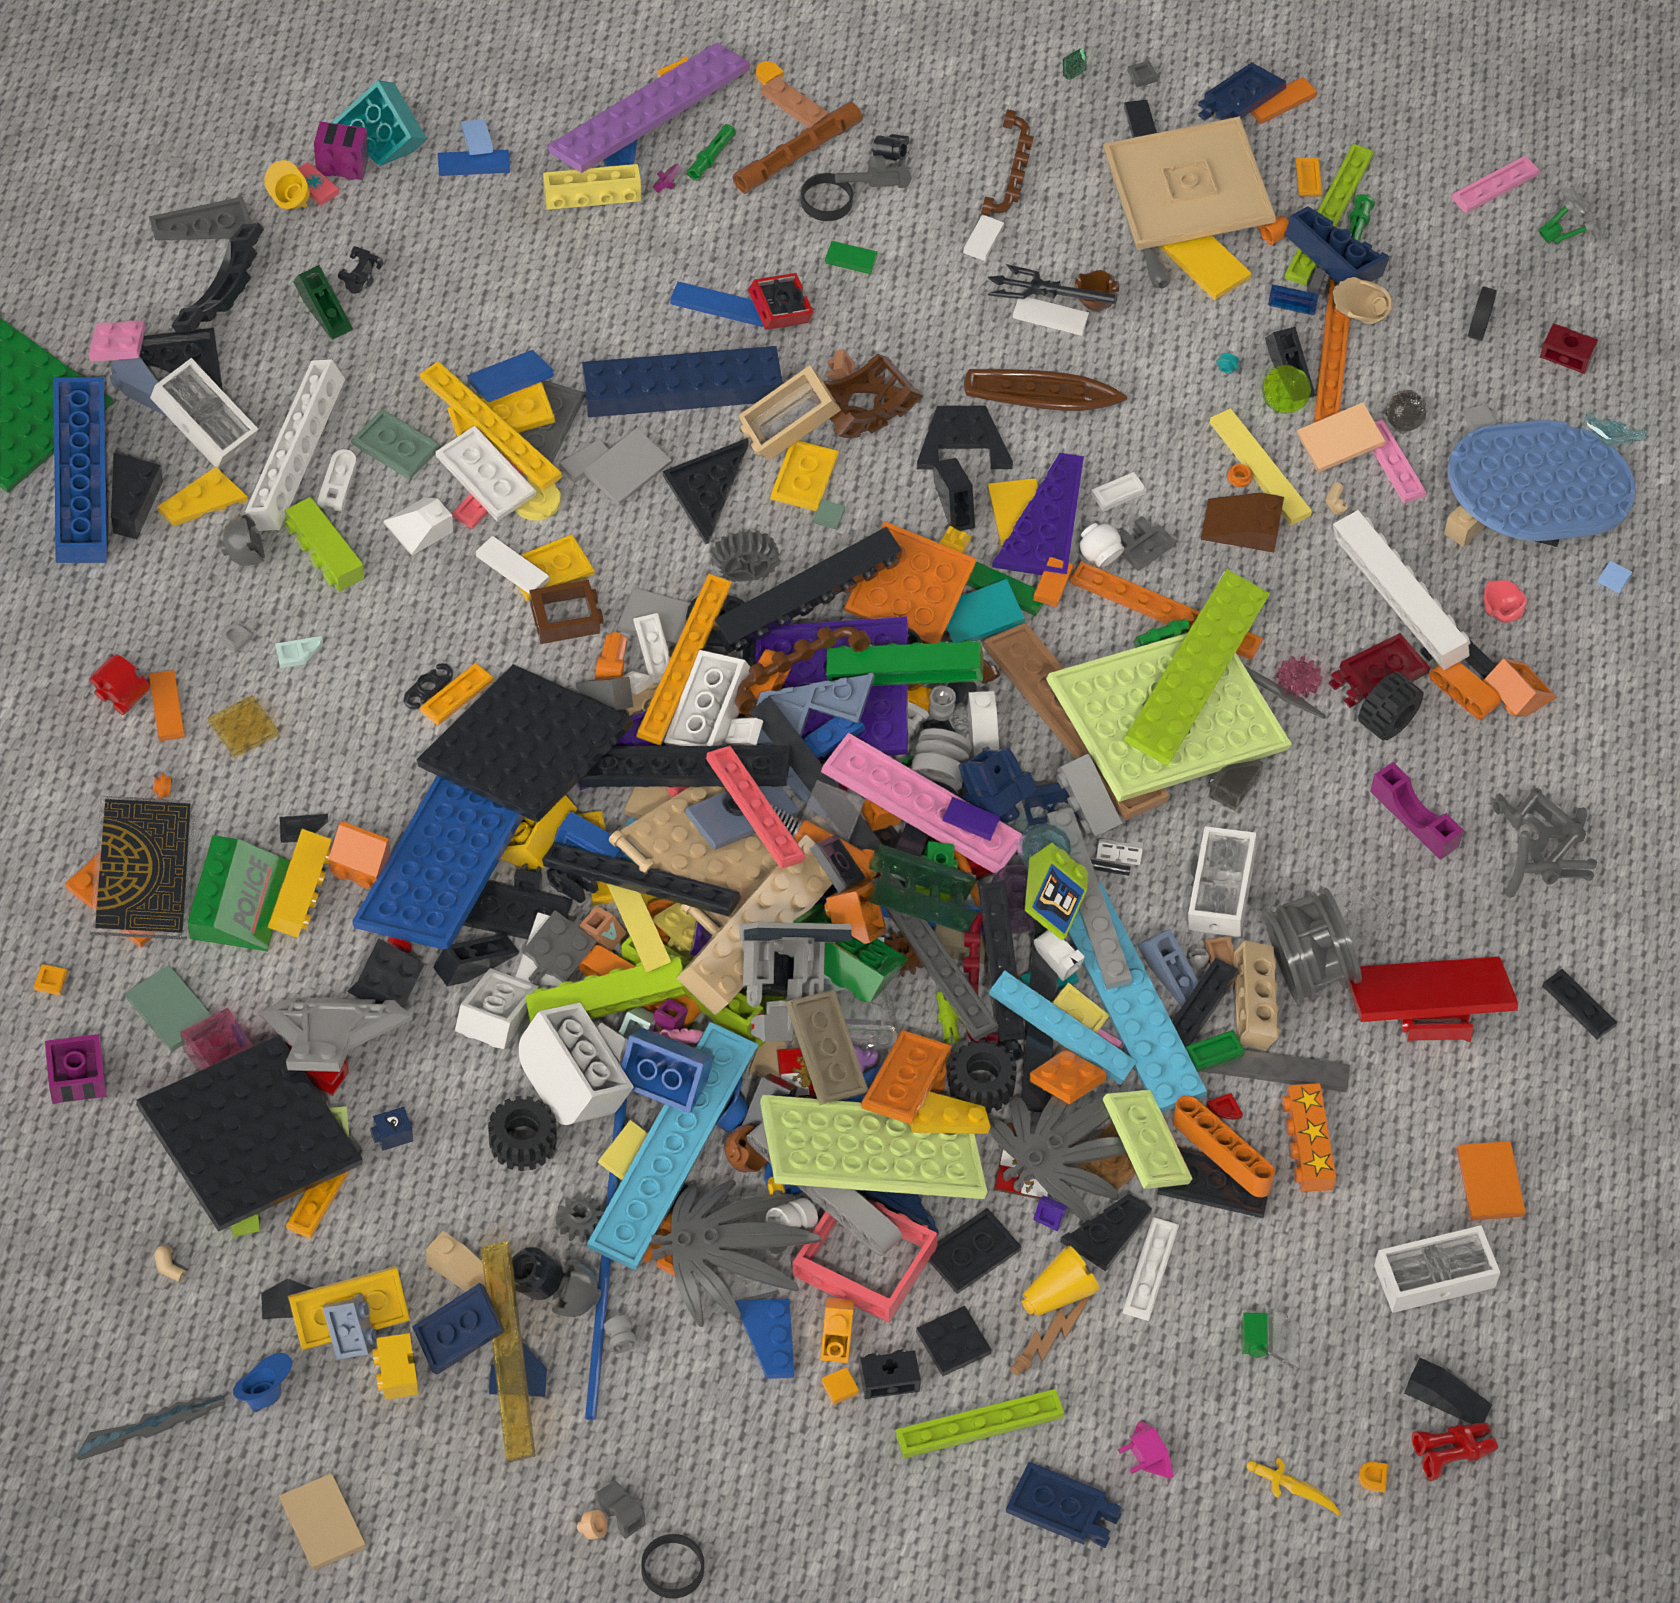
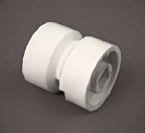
M799 1198L790 1201L788 1204H781L768 1210L766 1223L781 1224L812 1232L817 1226L818 1216L814 1205L809 1200Z

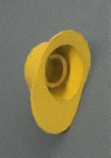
M286 160L277 161L272 164L266 171L264 185L276 204L282 209L306 208L308 206L306 202L310 197V188L299 169L292 162Z

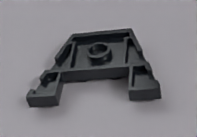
M986 406L936 407L917 460V470H933V462L939 461L938 449H989L990 469H1013V460Z

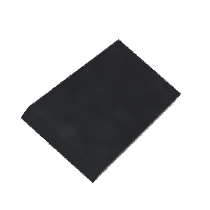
M488 881L463 926L499 934L506 933L508 936L528 940L537 913L551 916L554 911H557L568 919L573 899Z
M1178 1147L1192 1180L1189 1184L1158 1187V1195L1264 1218L1268 1196L1256 1197L1250 1194L1204 1152Z

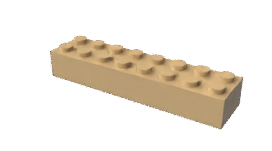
M804 835L797 842L805 854L804 862L780 869L778 864H776L677 976L676 979L714 1015L729 1004L743 988L744 951L742 947L743 941H739L740 925L756 922L793 923L795 919L809 911L833 884L810 850L816 843L807 835Z

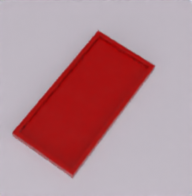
M1500 956L1360 966L1362 982L1355 984L1352 980L1349 981V990L1360 1022L1518 1011V1000Z

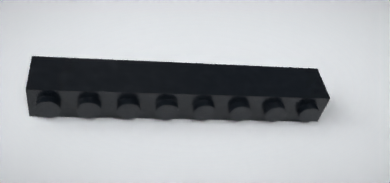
M886 526L714 619L713 631L728 654L734 650L739 652L745 649L749 642L754 639L761 640L767 637L771 630L778 626L783 628L789 625L793 618L799 615H808L814 610L815 606L821 603L823 605L830 603L835 599V595L841 592L848 593L852 591L859 582L872 580L881 570L894 568L899 564L903 550Z

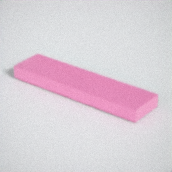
M1523 156L1452 194L1451 198L1465 213H1468L1538 176L1540 170L1526 156Z
M1383 419L1375 421L1385 440V445L1372 451L1402 502L1407 503L1425 497L1427 493L1386 423Z

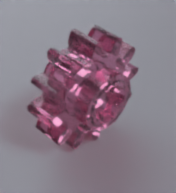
M1291 656L1289 663L1282 661L1281 668H1278L1276 676L1279 678L1278 686H1286L1285 694L1293 691L1295 698L1299 696V693H1303V696L1308 698L1309 692L1311 691L1316 694L1318 686L1321 685L1323 678L1320 676L1321 668H1313L1314 660L1307 663L1304 656L1300 658V661H1296V658Z

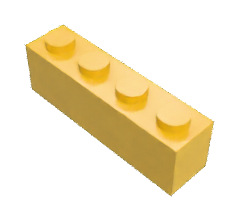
M304 829L301 830L268 928L297 938L301 929L307 930L311 915L307 914L309 907L314 909L319 894L314 891L316 885L321 887L326 872L322 871L323 864H329L331 853L329 846L332 839Z

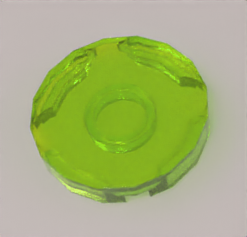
M1290 365L1278 366L1271 370L1264 378L1262 384L1263 399L1268 407L1275 412L1283 414L1295 413L1303 408L1311 392L1310 382L1305 373Z

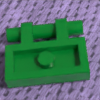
M1187 619L1173 620L1161 628L1156 629L1154 627L1147 630L1146 633L1136 636L1133 644L1137 648L1184 634L1186 629L1190 628Z

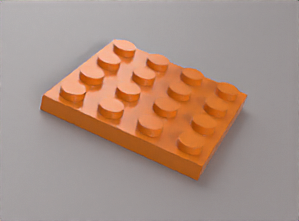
M884 521L881 529L887 526L903 550L900 562L890 570L886 568L881 570L870 581L863 580L859 582L852 590L844 611L862 619L907 616L908 628L920 636L923 644L941 642L977 559Z

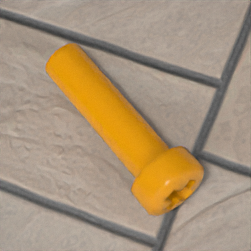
M686 56L681 57L680 61L657 70L658 75L661 77L686 62L688 58Z

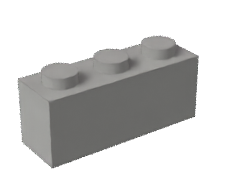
M1089 753L1056 769L1058 772L1056 775L1057 781L1062 789L1066 788L1069 798H1067L1070 808L1072 807L1073 812L1077 811L1081 820L1079 821V826L1084 835H1088L1092 839L1122 824Z

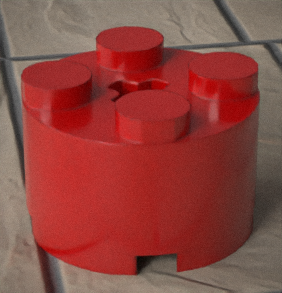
M112 654L89 678L90 683L97 688L94 691L95 695L103 702L107 700L113 702V708L121 715H125L150 690L149 683L142 675L139 679L135 673L137 668L118 654L115 656Z

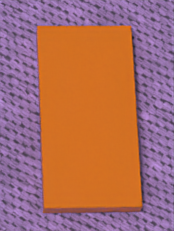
M901 1030L866 1093L861 1108L912 1125L919 1109L925 1102L951 1053L952 1045Z

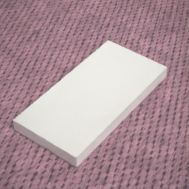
M475 426L436 451V457L497 522L536 496V490Z

